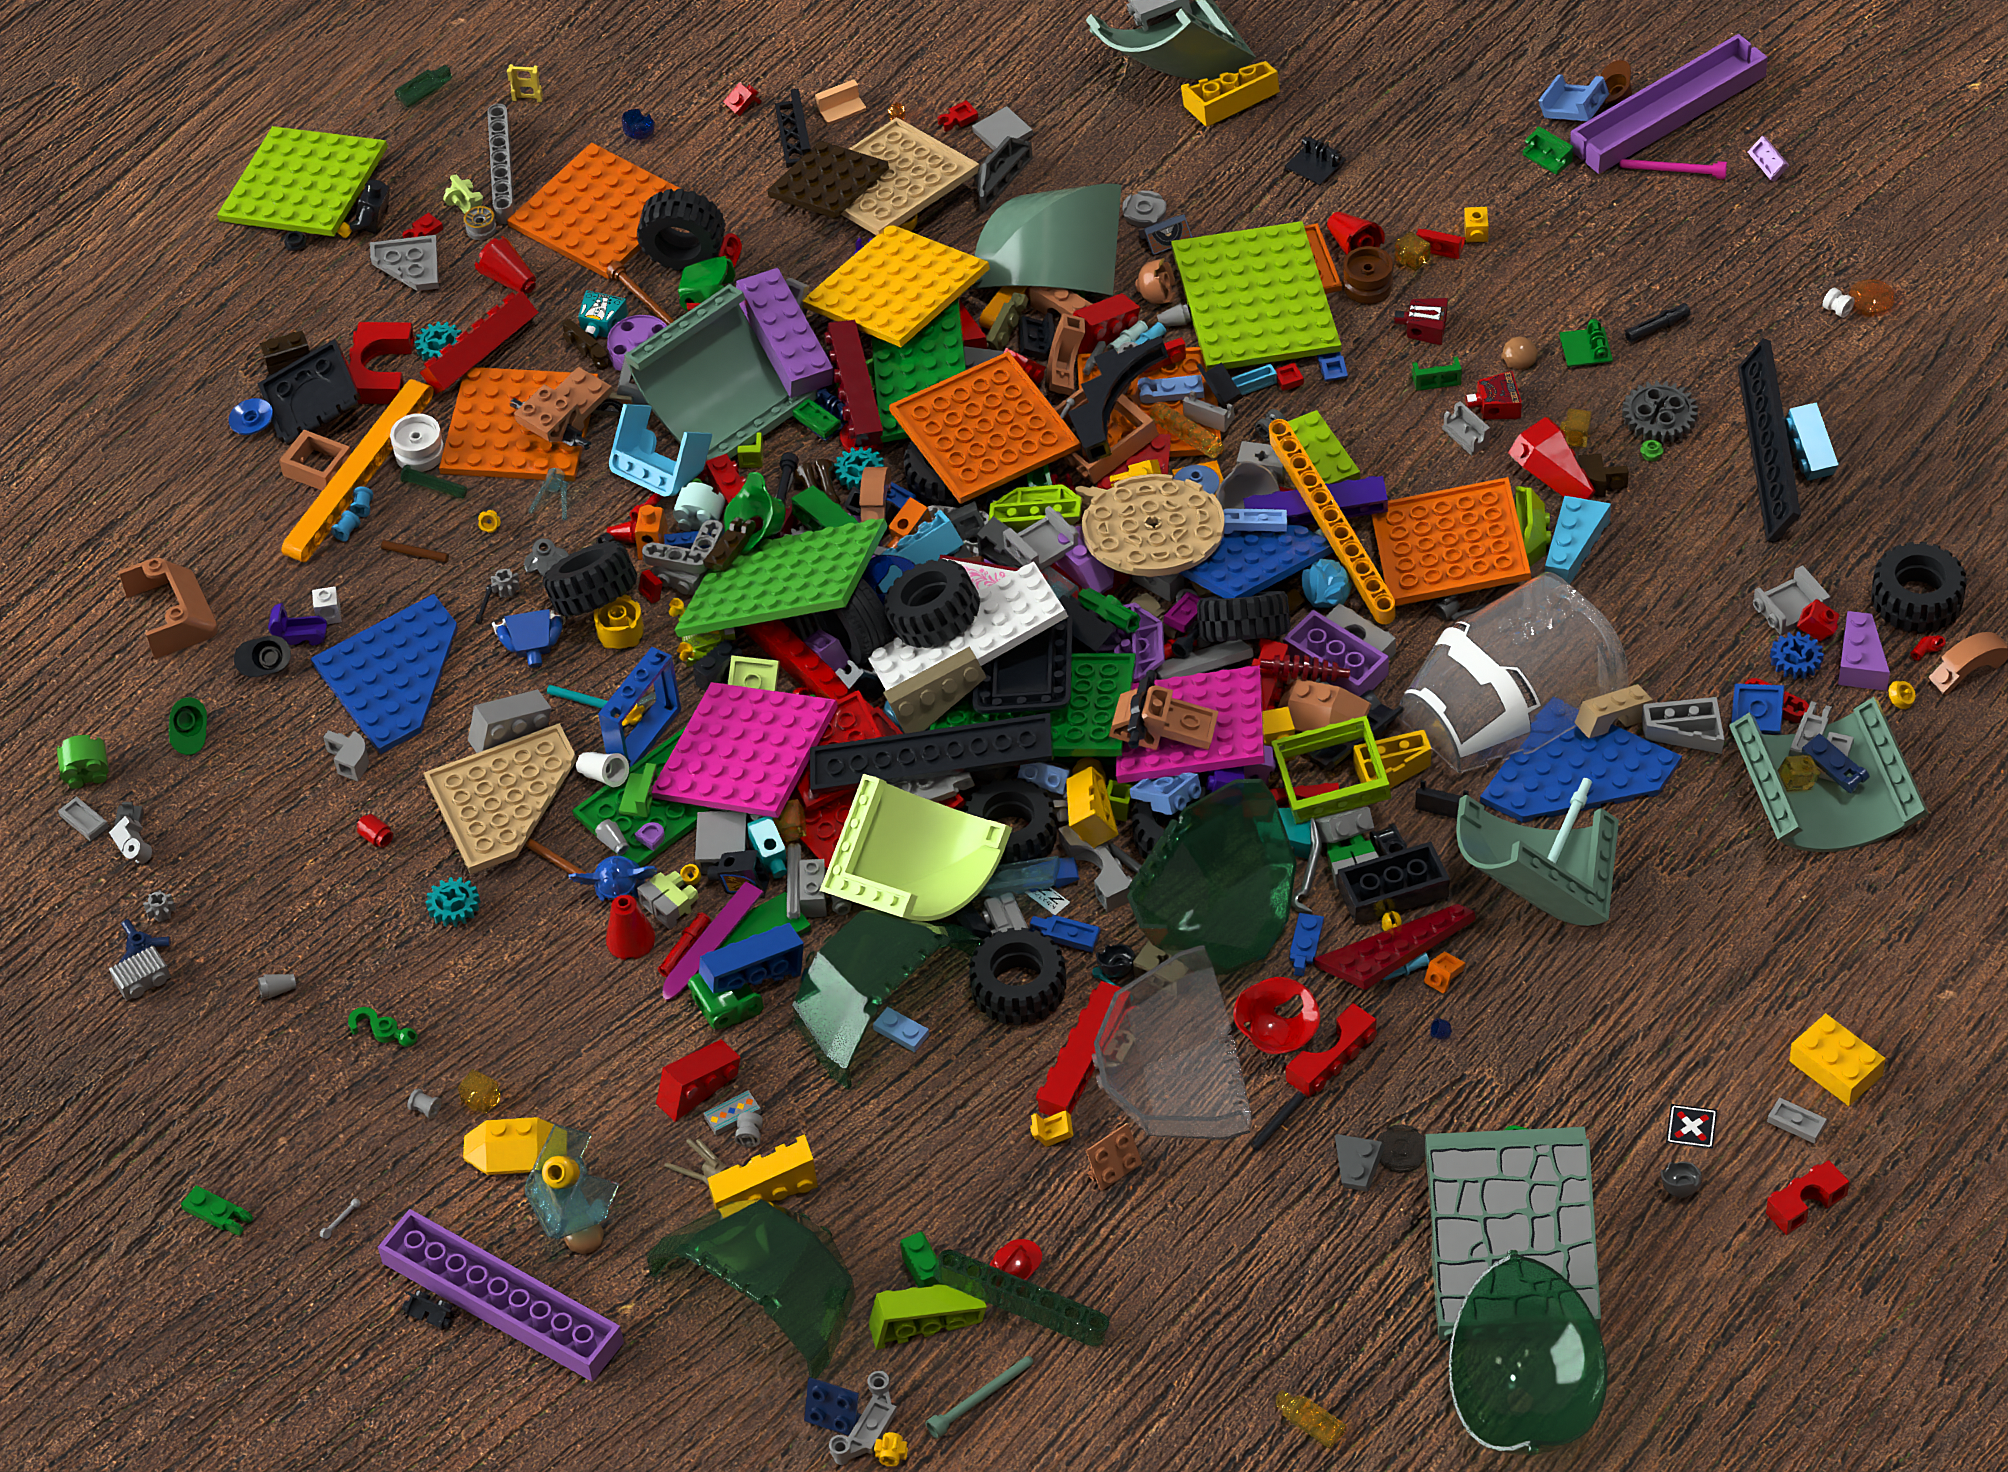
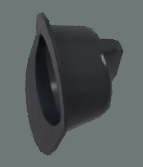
M275 635L249 640L242 643L236 649L234 664L241 674L248 677H260L276 673L284 669L289 663L291 649L283 638Z

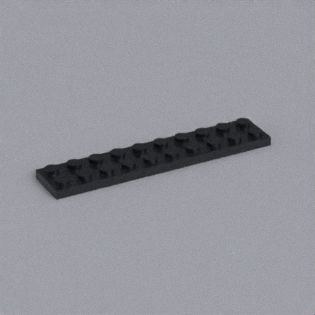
M1762 338L1740 363L1738 372L1766 540L1773 543L1777 542L1791 525L1799 519L1801 509L1774 363V353L1771 341Z
M1050 713L811 747V791L813 794L855 789L859 787L863 774L882 779L887 784L1054 761L1052 717Z

